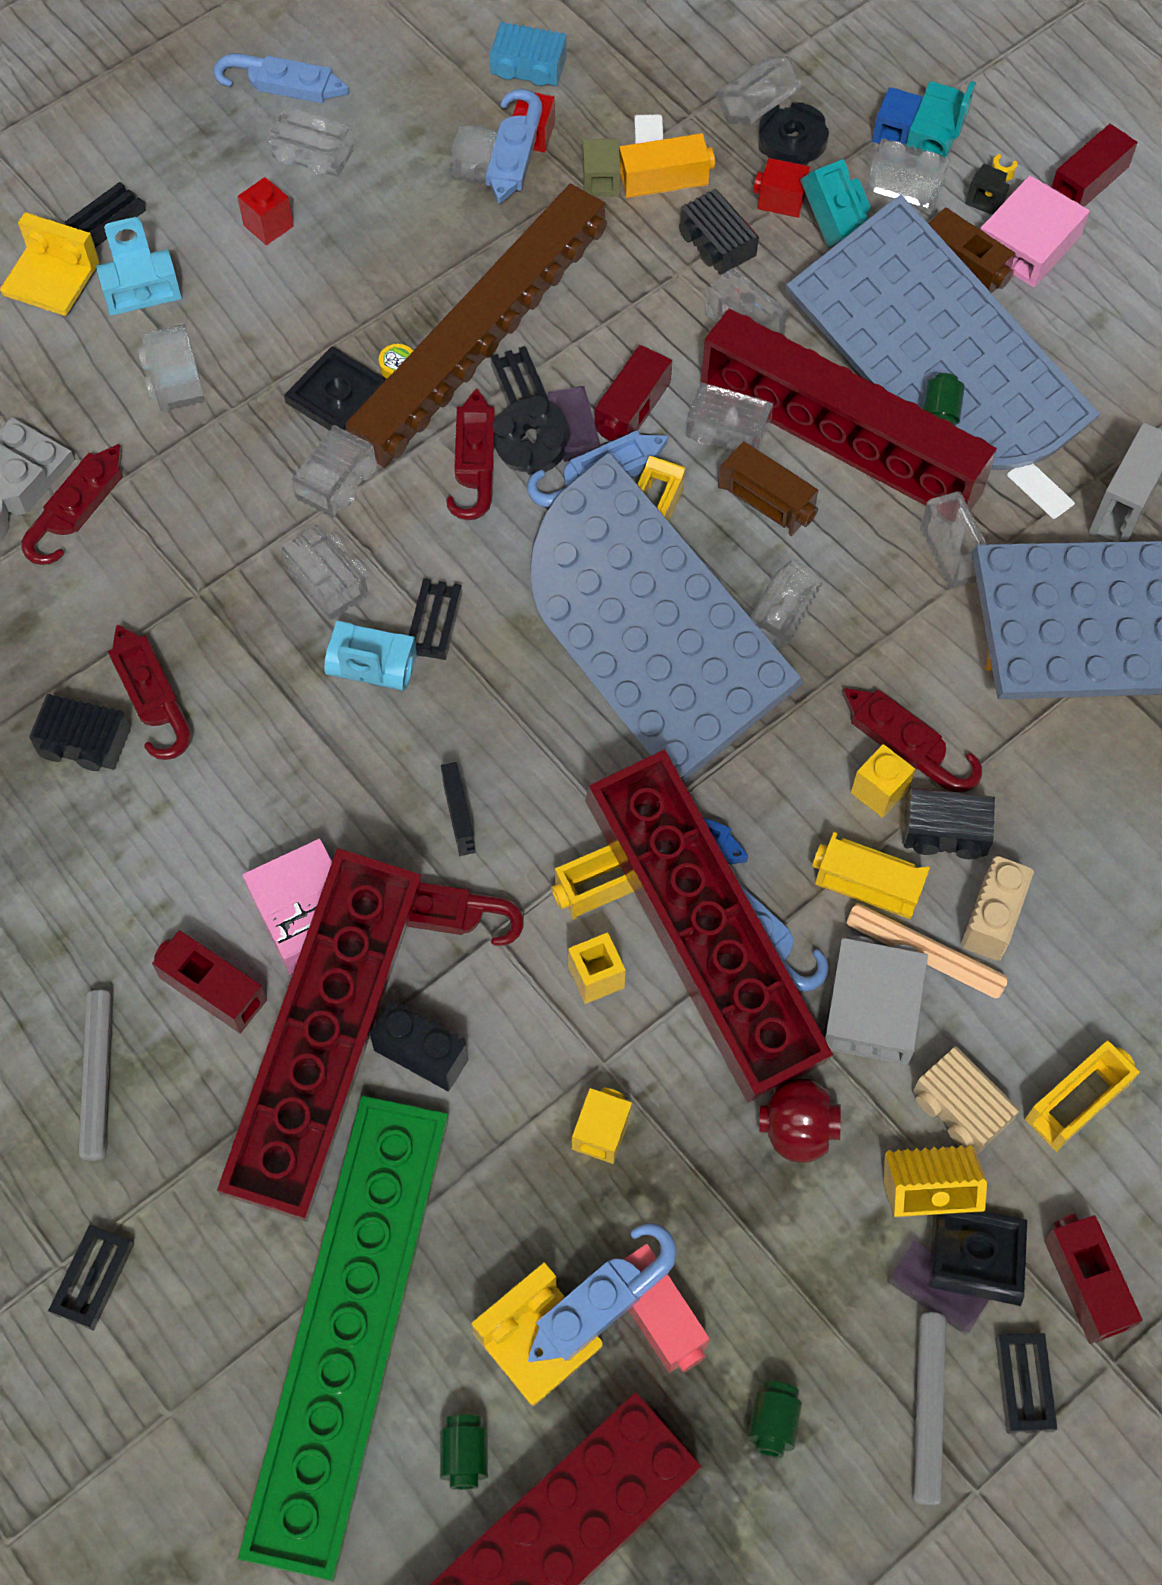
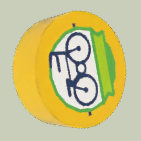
M391 344L385 347L380 352L378 359L381 374L387 379L413 350L404 344Z

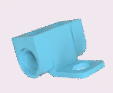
M139 217L111 222L104 226L114 262L97 265L96 269L110 316L182 299L169 250L165 249L150 253ZM124 229H131L136 232L135 237L129 241H119L115 238L116 234Z
M336 621L326 652L325 674L405 691L417 659L415 637Z

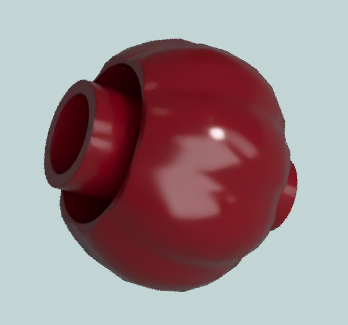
M795 1079L788 1081L776 1089L769 1101V1106L760 1105L759 1132L768 1133L774 1150L789 1161L809 1163L818 1160L829 1152V1140H840L841 1104H830V1092L813 1080Z

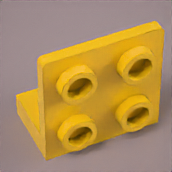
M24 212L18 221V225L26 249L1 286V293L5 297L65 316L69 313L95 271L96 266L100 263L91 233Z
M545 1262L471 1323L473 1335L532 1406L539 1403L602 1348V1341L597 1336L569 1361H565L563 1358L538 1362L528 1361L539 1330L536 1322L565 1298L557 1288L555 1274ZM541 1348L537 1350V1355L539 1357L543 1355V1350Z

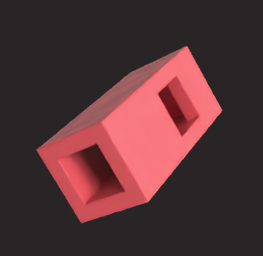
M646 1244L623 1260L635 1265L642 1272L657 1257L649 1245ZM667 1274L640 1297V1300L628 1311L668 1373L677 1367H680L682 1372H686L705 1359L706 1355L703 1350L708 1347L710 1338Z

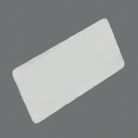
M635 115V144L663 139L662 115Z
M1034 464L1014 468L1007 473V476L1053 519H1056L1075 504L1070 497Z

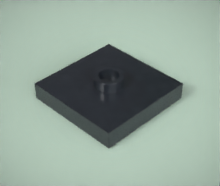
M331 346L284 394L286 404L344 440L347 437L345 423L386 379Z
M986 1211L934 1215L928 1287L1021 1306L1025 1295L1028 1220Z

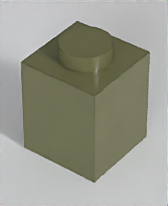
M618 139L583 140L584 191L594 197L620 196Z

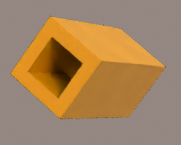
M703 133L619 146L620 179L626 198L709 185L710 169L715 168L712 147L707 148Z

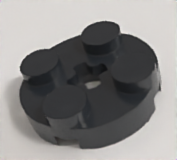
M791 102V107L780 109L779 104L768 109L760 120L758 149L762 154L767 155L771 159L808 166L809 162L816 160L824 153L828 143L829 127L827 129L825 125L824 115L811 105ZM794 131L799 132V136H790L787 134H792Z
M540 395L521 399L511 404L493 422L495 449L502 461L514 471L527 472L529 475H533L539 470L547 472L557 466L566 454L564 450L571 436L569 423L555 404L547 401ZM540 429L541 432L536 435L538 439L536 443L531 444L529 440L523 442V437L528 430Z

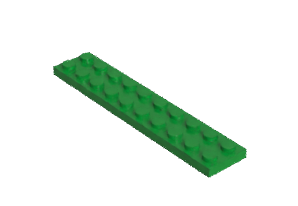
M361 1096L237 1559L240 1561L335 1582L449 1121L447 1113Z

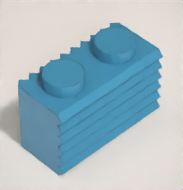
M502 21L499 24L490 50V74L498 75L503 79L517 78L528 80L540 86L546 84L558 86L567 57V35L564 32L560 34L558 31H546L544 28L539 30L537 27L533 29L531 26L526 28L524 25H512L510 22L506 24Z

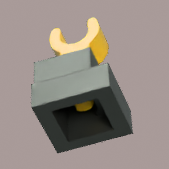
M998 154L994 157L992 166L983 163L971 180L965 204L993 215L1006 200L1010 184L1005 182L1014 178L1018 162L1014 161L1010 167H1003L999 164L1001 154Z

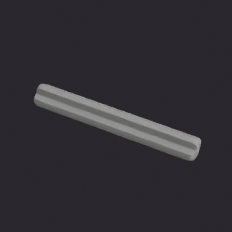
M103 989L91 990L87 993L79 1138V1155L82 1160L86 1161L102 1160L106 1152L112 996L108 990Z
M933 1312L922 1313L919 1318L913 1500L915 1503L923 1506H936L941 1502L946 1318L943 1314Z

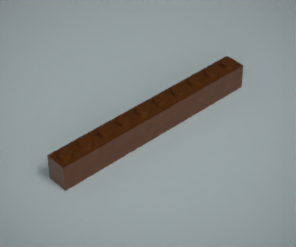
M570 183L345 423L349 446L383 468L393 458L400 457L417 432L421 433L426 429L436 411L440 407L443 408L448 405L458 387L473 377L479 364L485 358H490L495 353L500 341L508 333L512 334L517 329L522 317L530 309L534 310L539 305L543 294L551 286H556L560 282L564 271L573 262L577 263L581 259L586 247L594 239L598 240L602 236L607 225L605 220V202Z

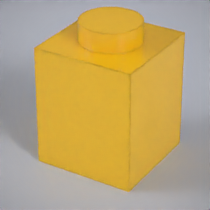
M883 744L857 771L851 794L883 818L909 791L916 769Z
M608 932L568 948V969L585 1004L625 988L626 969Z
M589 1088L572 1135V1150L614 1164L631 1117L632 1102L625 1100L626 1097L622 1093L610 1088H601L600 1091Z

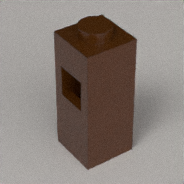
M947 207L928 223L991 294L997 288L1003 289L1008 284L1014 273V270L1011 269L1015 257L1014 251Z

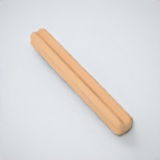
M860 903L854 905L847 918L848 926L890 947L894 945H908L914 947L917 952L928 954V966L993 998H999L1008 983L1006 975Z

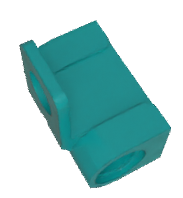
M929 81L909 130L904 156L934 164L946 160L952 144L959 137L969 113L976 82L970 81L964 94L954 87Z
M844 159L814 170L800 180L828 248L836 246L868 220L866 213L871 210L869 201L860 180H850L849 170Z

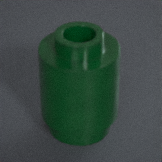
M949 373L936 374L935 378L929 379L926 382L923 410L940 419H946L956 426L961 418L965 385L958 381L956 375Z
M778 1381L762 1382L761 1391L755 1393L747 1439L756 1445L755 1451L757 1453L781 1458L784 1455V1451L794 1450L802 1402L798 1399L799 1389L795 1386Z
M478 1415L448 1416L445 1418V1428L440 1430V1479L450 1481V1489L478 1488V1480L488 1478V1432L483 1427V1417Z

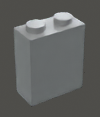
M1143 422L1104 494L1089 530V535L1104 542L1129 541L1162 478L1161 428H1156Z
M854 936L850 939L842 938L836 956L823 1035L831 1051L908 1066L915 1049L928 954L917 952L914 947L908 945L889 947L875 944L873 940L861 936Z

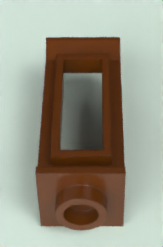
M745 441L720 466L718 488L729 490V492L783 528H789L790 536H793L801 526L807 527L815 518L818 512V507H816L818 489Z

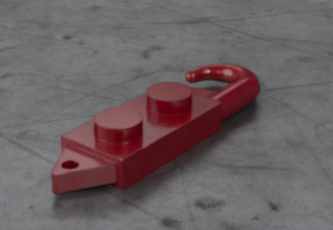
M478 389L472 392L462 407H457L454 466L456 481L467 488L477 489V503L472 508L462 509L455 504L452 496L446 498L447 508L450 513L463 520H476L484 516L490 509L493 496V422L495 420V407L488 405Z
M120 444L97 454L88 452L43 506L44 511L26 531L22 539L21 549L26 559L34 564L47 565L58 561L63 556L64 551L62 549H58L52 554L42 555L36 551V545L47 531L57 535H68L81 529L123 478L120 470L122 456Z
M116 625L113 646L108 651V654L140 721L149 726H161L170 723L176 736L175 743L169 748L159 749L154 747L151 742H146L144 748L156 759H175L182 755L190 745L192 737L190 726L146 636L139 637L122 626Z
M848 688L844 689L843 696L853 716L851 724L882 746L884 744L916 770L918 769L948 791L963 793L972 790L979 784L982 778V765L974 754H966V759L972 767L971 774L966 778H957L940 766L946 754V743L939 733L879 689L874 693Z
M421 883L407 927L463 935L476 929L481 922L484 912L500 914L509 918L511 928L507 934L501 937H493L491 944L494 946H505L513 943L520 936L524 928V917L520 908L514 902L502 897L470 893V890Z

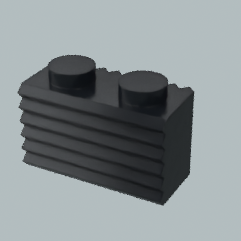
M714 188L712 192L708 191L706 195L702 194L700 198H696L694 201H690L688 205L684 204L682 206L681 221L679 223L682 237L686 242H693L694 246H697L704 263L707 266L713 265L719 275L757 256L759 236L717 189Z
M49 693L46 694L29 738L38 755L46 760L60 762L62 758L76 761L79 766L90 771H99L101 767L114 770L130 733V725L125 713L121 710L116 711L113 708L108 709L97 704L77 702L74 699L69 700L66 697L61 698L58 695L53 696Z
M911 788L906 800L903 847L906 849L913 848L916 853L922 855H933L944 851L947 853L954 852L957 857L967 860L987 856L994 840L995 797Z
M396 1000L388 1004L370 1033L373 1051L447 1092L451 1090L468 1062L465 1038L458 1039V1035H451L449 1029L443 1031L442 1025L435 1026L434 1021H427V1017L420 1018L419 1013H412V1009L405 1010L404 1004L398 1006Z

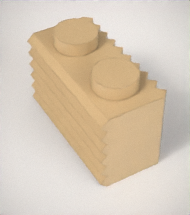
M1000 856L992 859L961 941L963 949L995 961H1001L1011 941L1034 874L1032 868Z
M957 1046L953 1047L938 1063L922 1075L913 1090L915 1095H917L916 1101L921 1109L931 1117L939 1116L940 1120L945 1122L949 1128L948 1133L951 1139L958 1146L962 1145L964 1148L972 1145L977 1154L1011 1124L1020 1112V1109Z

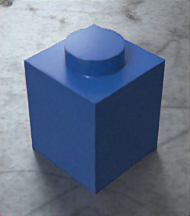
M889 87L876 117L872 142L905 151L909 130L923 96Z

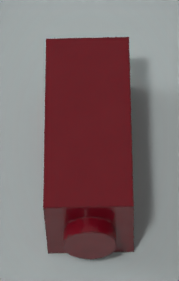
M1109 123L1056 170L1051 188L1085 207L1129 168L1138 142Z
M639 345L595 407L594 431L598 432L605 439L614 441L639 430L671 383L673 360L645 346Z
M180 930L172 939L165 940L155 953L152 965L159 979L240 1034L267 1001L262 985Z
M1078 1213L1053 1223L1055 1229L1049 1233L1044 1242L1089 1345L1132 1330L1143 1319L1096 1215L1080 1219Z

